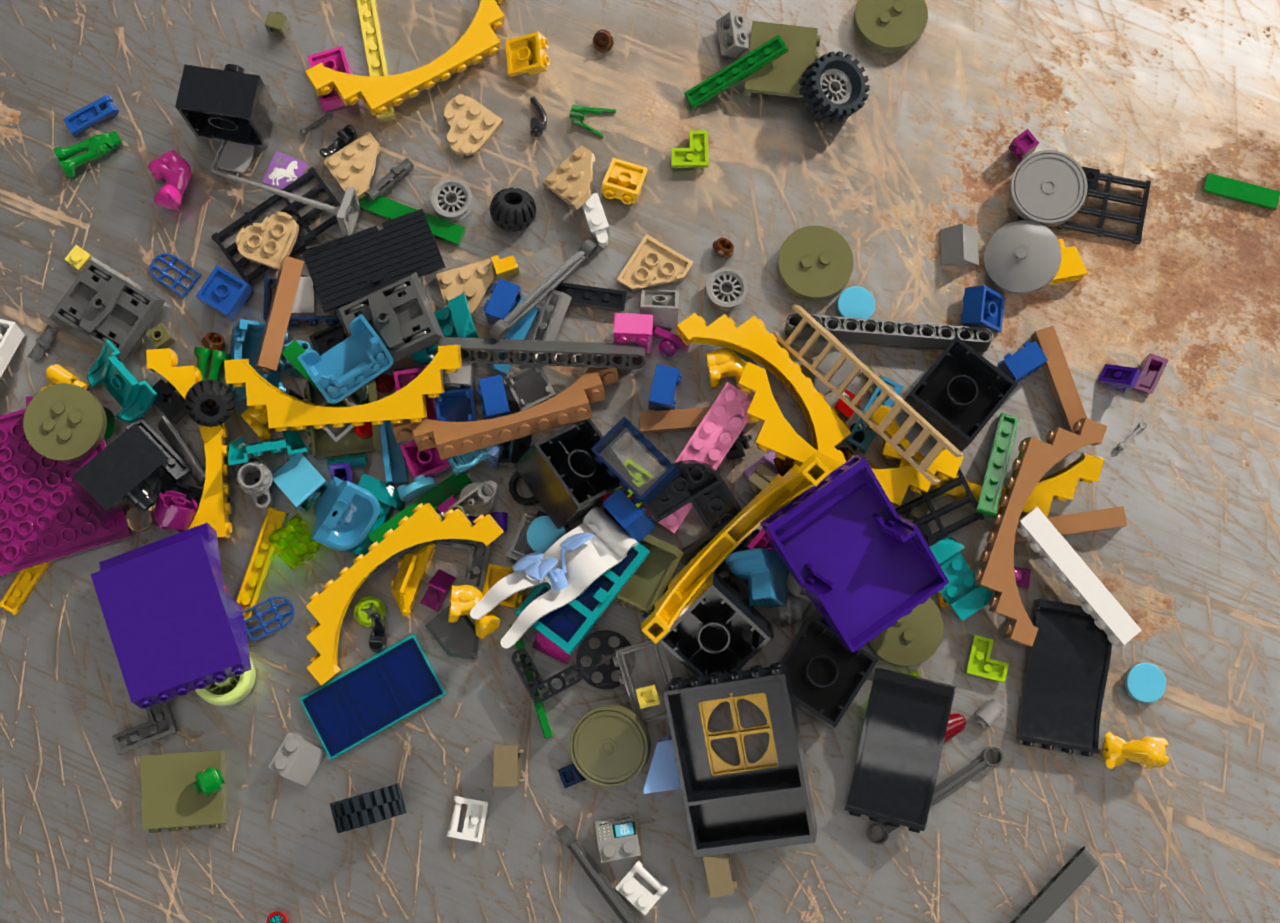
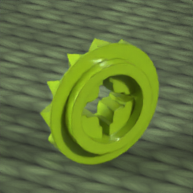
M367 596L358 601L354 614L359 624L365 627H372L371 618L363 611V609H370L372 604L373 610L381 615L383 621L386 616V607L379 598Z

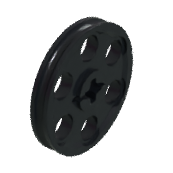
M600 630L587 636L580 644L576 656V664L583 670V679L589 685L599 689H612L620 686V681L615 682L611 678L613 671H620L619 666L615 667L612 657L609 659V665L606 663L600 664L597 667L596 665L602 660L601 656L603 654L610 656L615 653L614 650L631 645L630 642L620 633L611 630ZM612 636H616L620 640V644L615 648L611 647L608 643L609 638ZM591 638H598L600 640L599 648L592 649L589 646V640ZM634 651L629 653L631 660L626 664L629 676L632 674L635 665ZM585 655L590 656L592 659V663L588 667H584L580 663L581 657ZM594 672H600L603 675L600 683L592 681L591 676Z

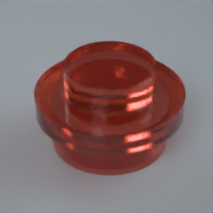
M383 374L377 378L376 385L380 392L389 393L393 390L395 381L392 376Z

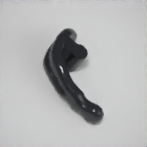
M532 96L530 102L539 112L542 122H539L535 117L531 118L530 128L532 130L530 134L533 137H539L546 130L547 114L537 98Z
M346 125L344 129L337 132L339 137L334 143L329 145L328 148L320 149L319 153L321 156L328 157L356 140L357 132L354 127Z
M372 613L370 618L373 629L369 638V647L371 651L379 653L387 645L386 627L382 622L381 615Z

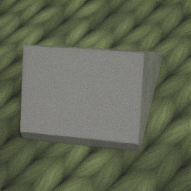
M963 223L940 229L941 266H979L978 230Z

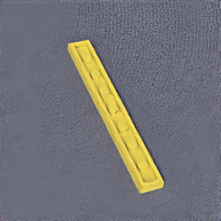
M356 0L369 77L388 76L375 0ZM394 106L388 108L382 115L377 114V119L395 116Z

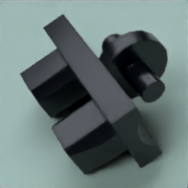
M742 430L739 435L740 438L736 439L733 448L726 454L728 461L737 459L742 461L745 459L746 455L741 444H743L745 450L749 449L748 441L752 440L751 435L745 436Z

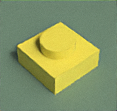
M75 245L65 260L79 271H82L92 256Z
M656 684L636 688L640 709L660 704Z

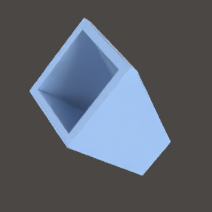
M671 736L661 737V741L656 744L643 788L644 794L681 789Z

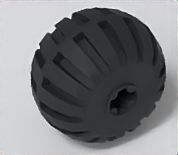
M509 187V189H502L494 196L490 205V214L492 220L500 229L508 232H518V230H525L532 224L536 215V205L534 199L527 191L521 188L514 189V187Z
M214 379L202 380L188 390L185 397V409L188 416L197 424L206 427H217L225 423L232 416L235 409V399L232 391L224 383ZM208 399H212V401H215V402H213L212 405L210 406V405H208L207 400H208Z

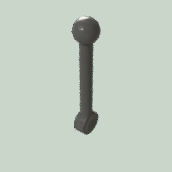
M327 111L325 116L307 128H302L300 134L304 136L309 130L324 120L332 119L333 113Z

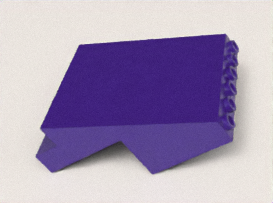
M858 454L829 473L817 486L803 492L760 522L767 534L765 537L767 542L843 646L852 653L862 649L864 644L871 639L877 638L882 631L895 625L897 620L910 614L912 609L919 604L925 603L930 596L944 589L945 585L950 583L917 525L898 516L867 460Z
M208 523L99 562L100 571L90 574L131 702L139 708H150L154 704L167 702L176 696L187 695L190 691L206 688L207 685L223 682L229 677L239 676L251 670L243 607L224 592L217 532Z

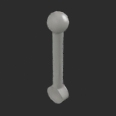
M1139 423L1138 428L1123 443L1117 445V449L1124 450L1125 445L1140 430H1144L1147 427V423Z

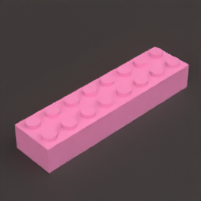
M727 382L674 463L683 460H696L704 462L717 470L749 421V416L745 413L752 398ZM691 502L658 523L675 534L693 504ZM645 506L644 509L647 511L645 515L654 519L647 506Z

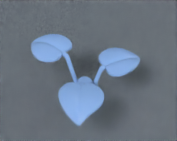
M591 533L574 534L560 544L562 548V569L554 567L558 562L556 558L551 557L539 561L544 557L541 552H533L523 556L512 566V569L516 572L525 571L530 578L540 582L547 575L553 590H562L568 586L564 575L567 573L565 552L578 548L589 539L595 537V535Z

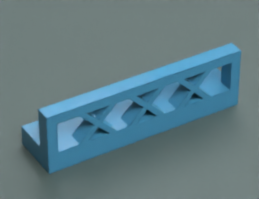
M521 296V298H520L518 304H519L523 299H525V297H522V296ZM534 307L510 328L503 339L525 340L540 308ZM489 364V367L507 376L512 364Z
M883 376L882 381L894 387L893 391L900 395L904 387ZM878 386L864 409L865 412L870 408L873 401L878 398L876 397L878 392L881 394L882 390ZM889 397L886 402L884 400L883 405L893 407L895 402ZM859 417L846 441L859 448L858 452L865 455L877 433L872 432V428H869V426L865 427L863 419ZM863 431L865 439L862 444L852 439L856 432Z
M391 420L383 421V424L379 425L386 482L391 486L408 484L407 465L399 447L404 442L397 443Z

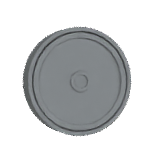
M1054 150L1035 152L1022 160L1015 169L1009 184L1010 201L1017 214L1024 220L1035 221L1046 227L1058 226L1073 218L1083 205L1087 195V179L1080 164L1071 156Z

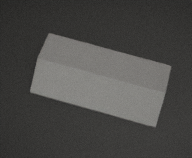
M843 341L840 342V343L843 344L852 354H854L853 351H852ZM833 347L818 368L827 375L842 353ZM818 353L811 359L815 361L817 357L820 355V353ZM846 359L831 380L839 386L856 366ZM804 364L800 366L803 375L811 379L814 384L813 387L818 392L826 395L831 391ZM779 380L780 384L792 398L794 403L797 405L800 411H802L799 403L792 395L790 390L781 380Z

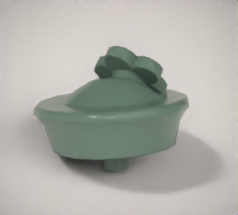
M367 384L351 394L358 403H361L368 397Z

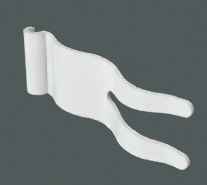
M596 506L587 513L582 524L557 540L543 554L544 557L539 560L542 561L551 557L556 558L558 562L554 567L562 569V548L560 544L574 534L591 533L595 535V537L589 539L578 548L565 552L567 573L564 575L568 582L566 588L554 591L547 575L540 582L530 578L525 571L513 572L498 581L471 609L470 615L473 619L479 620L511 595L546 582L549 583L551 589L531 602L501 639V646L509 649L537 620L572 602L597 578L619 564L627 556V552L633 546L636 547L638 545V542L603 510Z

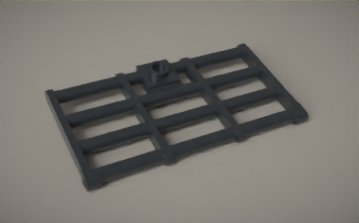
M1082 166L1087 179L1086 196L1103 200L1101 209L1081 206L1077 213L1099 217L1098 227L1068 221L1055 227L1057 229L1065 228L1096 234L1097 237L1106 236L1132 241V244L1140 245L1151 181L1146 180L1145 182L1114 176L1112 173L1104 174L1100 173L1098 169ZM1099 180L1106 182L1104 192L1097 190ZM1111 183L1142 188L1144 189L1143 198L1139 199L1109 193ZM1108 200L1140 206L1139 217L1106 211ZM1018 216V221L1024 220L1023 218ZM1108 218L1138 224L1137 233L1135 235L1104 229V219Z
M313 167L282 189V191L291 193L315 177L320 184L302 197L312 199L325 190L330 198L323 203L331 206L335 203L336 206H341ZM274 194L250 212H245L244 216L219 233H214L211 237L219 245L243 280L250 285V282L271 268L261 265L245 276L240 268L248 264L250 260L243 257L235 262L231 254L238 250L236 242L225 248L220 242L222 239L249 221L251 224L255 223L254 217L283 199L288 206L279 212L287 214L293 212L298 219L296 223L299 225V228L303 226L308 232L302 238L298 235L290 253V256L293 257L305 249L308 242L312 239H317L318 235L338 222L335 215L311 231L306 223L323 212V210L314 208L301 217L296 209L302 206L303 203L297 201L290 203L287 198Z
M960 467L957 472L958 478L928 493L921 492L922 496L895 508L899 516L926 502L931 513L912 523L917 525L929 547L936 544V540L945 539L949 534L979 519L980 521L985 519L983 514L975 512L945 528L939 517L971 502L976 511L977 501ZM960 485L963 486L967 494L966 496L935 510L931 499ZM935 520L939 531L932 534L927 523Z

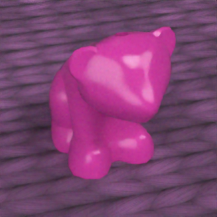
M175 150L164 153L160 158L151 161L148 169L152 171V176L156 180L164 179L167 183L154 196L155 205L181 211L183 193L191 178V167Z

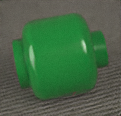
M209 767L195 775L196 782H193L197 794L202 793L203 796L208 797L221 791L223 788L222 784L225 781L219 769L216 770L214 767Z

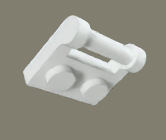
M454 796L453 802L455 803L450 828L447 830L446 836L481 843L489 802ZM462 804H467L463 831L458 832Z
M638 860L615 889L640 912L646 915L669 887L665 883L659 882ZM636 872L657 890L654 895L633 877Z

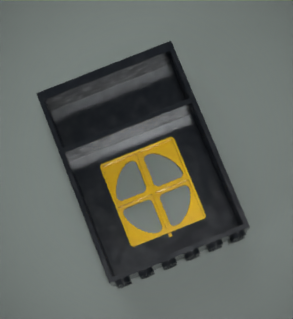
M782 662L770 664V667L762 668V665L750 667V670L742 671V668L730 670V673L722 674V671L710 673V676L702 677V674L690 676V679H682V677L670 679V682L667 683L663 691L694 858L816 842L817 823L788 664L782 665ZM745 699L754 703L765 715L767 723L743 727L740 721L737 701ZM721 702H729L734 728L710 732L708 730V722L712 711ZM763 732L769 733L770 742L764 755L756 762H749L744 736ZM735 737L740 764L733 765L724 761L714 751L711 741Z

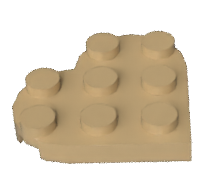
M458 94L450 100L444 110V117L447 125L450 127L447 141L450 149L461 157H464L463 155H476L503 124L501 118L473 98L463 94Z
M276 212L277 214H273L269 218L266 217L261 224L252 223L253 225H249L245 229L242 228L236 237V244L240 254L250 261L280 270L282 259L285 256H290L299 232V225L292 216L285 212Z

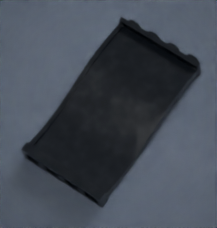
M1040 598L1033 601V626L1037 627L1038 631L1033 646L1030 647L1016 740L1022 741V745L1034 747L1035 743L1041 744L1042 749L1054 750V747H1058L1064 753L1073 754V750L1080 751L1082 756L1093 757V754H1100L1098 749L1100 718L1110 665L1112 643L1108 640V635L1105 631L1096 626L1094 618L1087 614L1081 606Z
M879 667L875 668L848 801L845 806V810L850 811V815L861 817V814L869 816V820L881 822V820L888 821L890 826L898 828L901 825L909 827V831L916 833L925 831L957 686Z

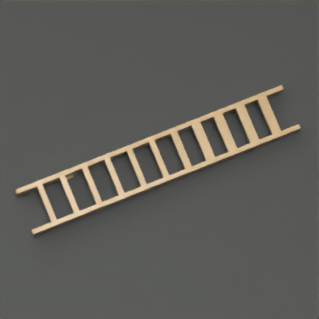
M793 305L792 309L803 319L788 339L779 332H773L772 334L926 479L932 484H939L941 481L928 470L930 465L944 448L955 457H962L963 453L801 306ZM809 323L816 331L799 351L792 342L805 325ZM822 335L829 343L817 359L813 361L810 357L807 358L805 354L817 338ZM835 347L842 355L827 375H825L818 366L831 349ZM848 359L856 367L843 384L838 387L831 379L845 360ZM862 371L869 380L852 400L844 391L858 373ZM875 383L882 392L865 412L858 403ZM889 396L896 403L878 424L872 418V415ZM903 409L910 416L892 437L886 429ZM917 422L924 429L906 450L900 442ZM932 435L938 442L920 463L914 455L928 437Z

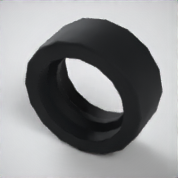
M516 471L509 481V492L513 500L524 506H532L538 503L535 496L524 498L517 493L516 484L522 477Z

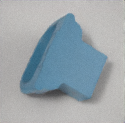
M333 476L314 506L317 520L313 526L311 539L339 551L351 550L359 546L369 534L380 514V503L376 496L349 481L345 482Z
M761 547L735 552L726 557L725 563L730 567L731 572L748 582L749 606L762 605L772 608L787 605L785 579L789 575V570L776 553Z

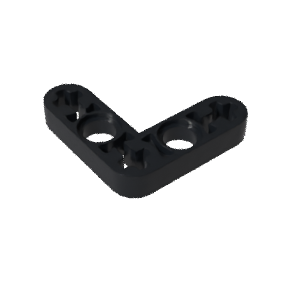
M518 649L511 656V662L529 696L536 703L546 701L575 685L583 678V670L577 665H572L543 681L526 650ZM518 653L521 656H525V659L523 660L525 665H527L528 663L530 664V666L526 667L523 671L520 670V668L523 667L522 663L520 661L516 662L515 660L518 657ZM529 670L535 673V679L531 682L527 681L524 677L525 672ZM570 670L578 671L577 679L575 680L574 677L567 680L569 685H566V680L561 674L564 673V676L567 677L571 674ZM555 678L560 679L562 682V687L558 690L554 689L551 685L552 680ZM547 683L548 689L552 694L549 695V691L542 695V699L539 696L535 697L536 689L538 688L540 691L545 689L546 686L544 684Z

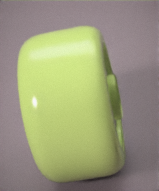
M250 659L251 670L239 676L229 677L227 681L216 682L207 685L206 688L196 689V693L203 700L214 705L229 706L242 701L251 692L255 683L256 672L252 660Z

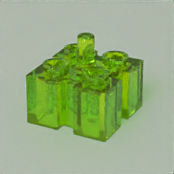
M299 513L286 522L287 526L283 529H277L267 537L278 556L291 570L301 565L304 557L307 561L312 560V554L316 553L323 546V544L311 539L313 529Z

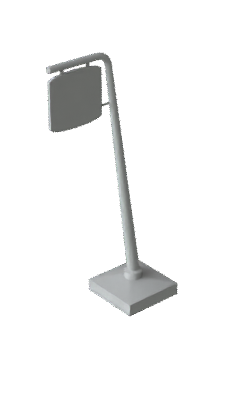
M221 140L211 164V171L214 174L335 214L342 237L353 233L361 211L354 187H347L341 206L334 207L237 177L238 174L245 173L249 167L255 148L253 145L231 141L227 142L225 147H223L225 140ZM216 162H218L219 169L238 172L237 176L215 170Z

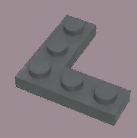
M468 539L433 540V543L436 545L470 551L464 585H472L483 592L492 543L486 546L484 542Z
M160 702L146 709L149 718L148 722L112 736L118 755L177 732L167 702Z

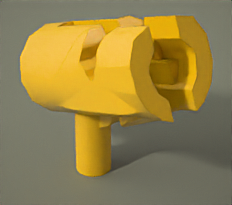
M56 364L47 368L45 374L46 379L50 383L41 388L40 391L51 385L62 383L74 384L86 390H89L90 387Z

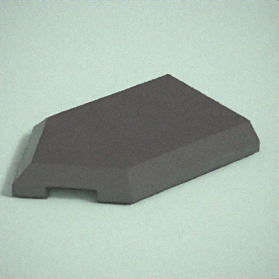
M448 606L425 625L449 657L477 658L479 637L476 636L475 625L467 615L460 616L457 622L448 623Z

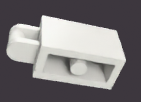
M594 193L581 206L591 238H596L600 247H606L608 245L607 234H609V225L598 193Z

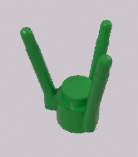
M573 104L570 111V119L574 120V124L580 125L603 138L604 134L581 121L586 120L587 113L601 115L602 112L616 113V110Z

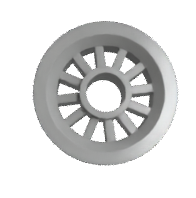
M449 178L440 181L434 187L431 193V203L439 218L449 222H458L470 214L473 208V197L466 183L459 179ZM450 198L457 199L454 203L448 202Z
M728 267L714 271L708 278L706 285V297L709 303L720 311L728 312L739 308L744 303L748 291V284L744 275L738 270ZM727 286L730 287L732 291L726 293L722 290V288Z

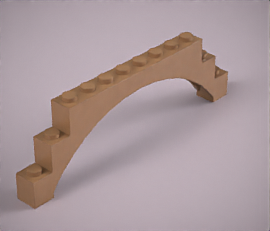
M589 367L576 382L561 393L541 404L511 415L469 422H446L422 418V422L410 423V419H402L403 423L391 424L397 443L415 439L419 451L437 447L441 460L592 418L590 404L606 400L603 386L619 382L617 368Z
M1082 418L1075 422L1073 426L1074 433L1057 427L1047 433L1045 439L1047 443L1033 437L1024 438L1019 444V455L1012 464V475L1006 481L1007 489L999 502L1001 507L993 519V530L987 536L988 544L986 550L982 552L980 557L982 562L974 574V585L995 592L989 601V611L1010 619L1004 628V638L1032 647L1038 628L1033 626L1025 611L1015 579L1014 543L1021 512L1034 487L1057 462L1082 447L1102 443L1107 428L1104 424L1089 418Z

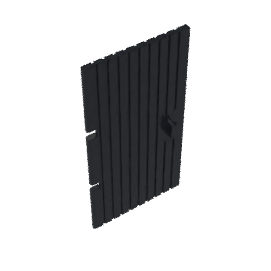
M423 209L382 223L384 228L378 231L377 226H373L341 238L343 242L341 245H337L335 240L302 252L324 313L349 304L417 272L418 277H422L446 268Z

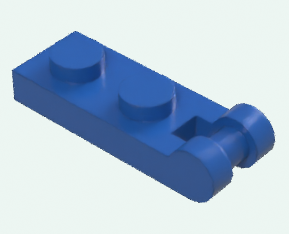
M105 95L63 118L71 134L76 136L106 118L116 116L119 110L117 106L113 105L111 96Z

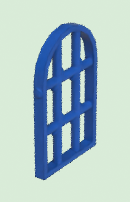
M169 253L156 256L150 266L151 274L157 282L162 283L182 298H185L202 275L181 261L177 256ZM164 256H170V257H172L173 259H172L171 262H170V261L168 262V261H166L165 259H163L162 257H164ZM158 259L168 265L165 270H161L154 265ZM177 260L186 267L184 270H180L173 263ZM153 268L162 273L159 278L154 275ZM169 268H173L180 275L178 278H173L166 272ZM188 269L198 274L195 279L185 274ZM163 276L174 281L171 287L161 281ZM182 276L192 281L189 287L179 282ZM176 285H180L186 291L182 295L173 288Z
M284 597L268 598L266 601L243 611V613L254 609L256 613L254 614L255 616L245 620V627L252 642L284 628V626L291 622L294 615L293 605ZM283 599L285 602L274 606L272 600ZM269 602L271 605L270 609L259 613L257 607ZM289 603L292 610L279 616L278 608ZM274 611L276 615L274 619L264 623L261 618L263 617L262 615ZM291 614L289 621L283 625L281 619ZM258 618L261 624L248 630L246 623ZM278 620L280 626L268 632L266 629L267 625ZM263 628L265 634L253 639L250 633Z

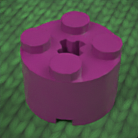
M165 491L164 494L161 492L154 507L152 518L157 522L156 526L161 529L171 528L178 532L186 531L193 521L198 507L197 502L194 499H191V501L187 500V495L176 491Z

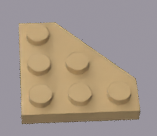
M368 131L323 160V162L342 190L346 192L347 187H354L358 200L366 196L365 192L370 189L369 185L376 167L375 161L377 154H379L380 146Z
M581 145L542 181L544 187L578 210L591 197L590 183L593 180L592 165L595 162V156Z
M646 234L616 280L631 291L685 279L694 262Z
M490 259L436 274L445 307L449 305V300L464 293L472 318L476 309L483 301L490 285L495 280Z

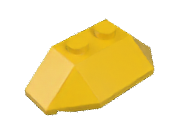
M433 542L407 552L404 558L401 557L397 566L399 568L397 576L394 575L391 580V591L404 617L409 618L432 560L437 547Z

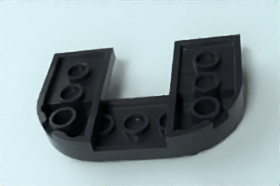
M683 460L673 463L682 474L677 475L647 506L658 523L691 502L710 532L681 550L684 553L681 561L685 566L742 510L717 470L704 462L696 460ZM666 470L638 488L645 493ZM749 536L730 554L746 550ZM724 560L714 571L718 574L729 566L726 565Z

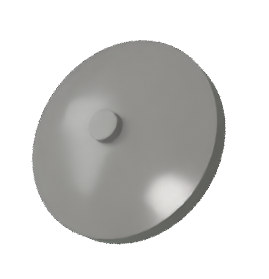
M1030 220L1014 221L998 229L988 241L984 253L985 268L992 282L1000 289L1013 294L1034 293L1046 287L1057 275L1061 265V248L1055 234L1045 225Z

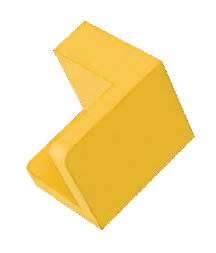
M498 255L491 257L498 280L499 278L503 279L520 273L513 255L503 259H499Z

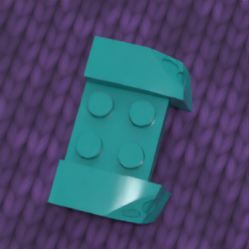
M464 293L449 300L448 306L434 312L444 337L479 338ZM436 344L412 354L414 360L422 365H429L435 357Z
M107 339L97 360L87 373V380L91 389L102 384L123 407L115 417L127 423H132L143 417L151 409L157 393L145 380L139 383L135 376L131 375L124 364L118 360L119 350Z
M282 431V438L245 444L244 437L242 436L229 443L228 465L248 462L247 454H251L252 457L261 456L263 451L270 450L271 453L283 452V448H286L288 455L308 451L299 433L296 431Z
M363 473L358 486L375 495L380 503V514L370 530V534L387 522L393 508L401 512L404 509L405 502L401 501L396 488ZM366 537L359 546L347 551L365 556L370 552L368 548L373 543Z
M949 536L929 547L950 582L939 593L951 609L953 608L961 621L989 603L990 598L994 594L990 590L974 585L975 573L960 554V551L965 549L961 543L952 536Z

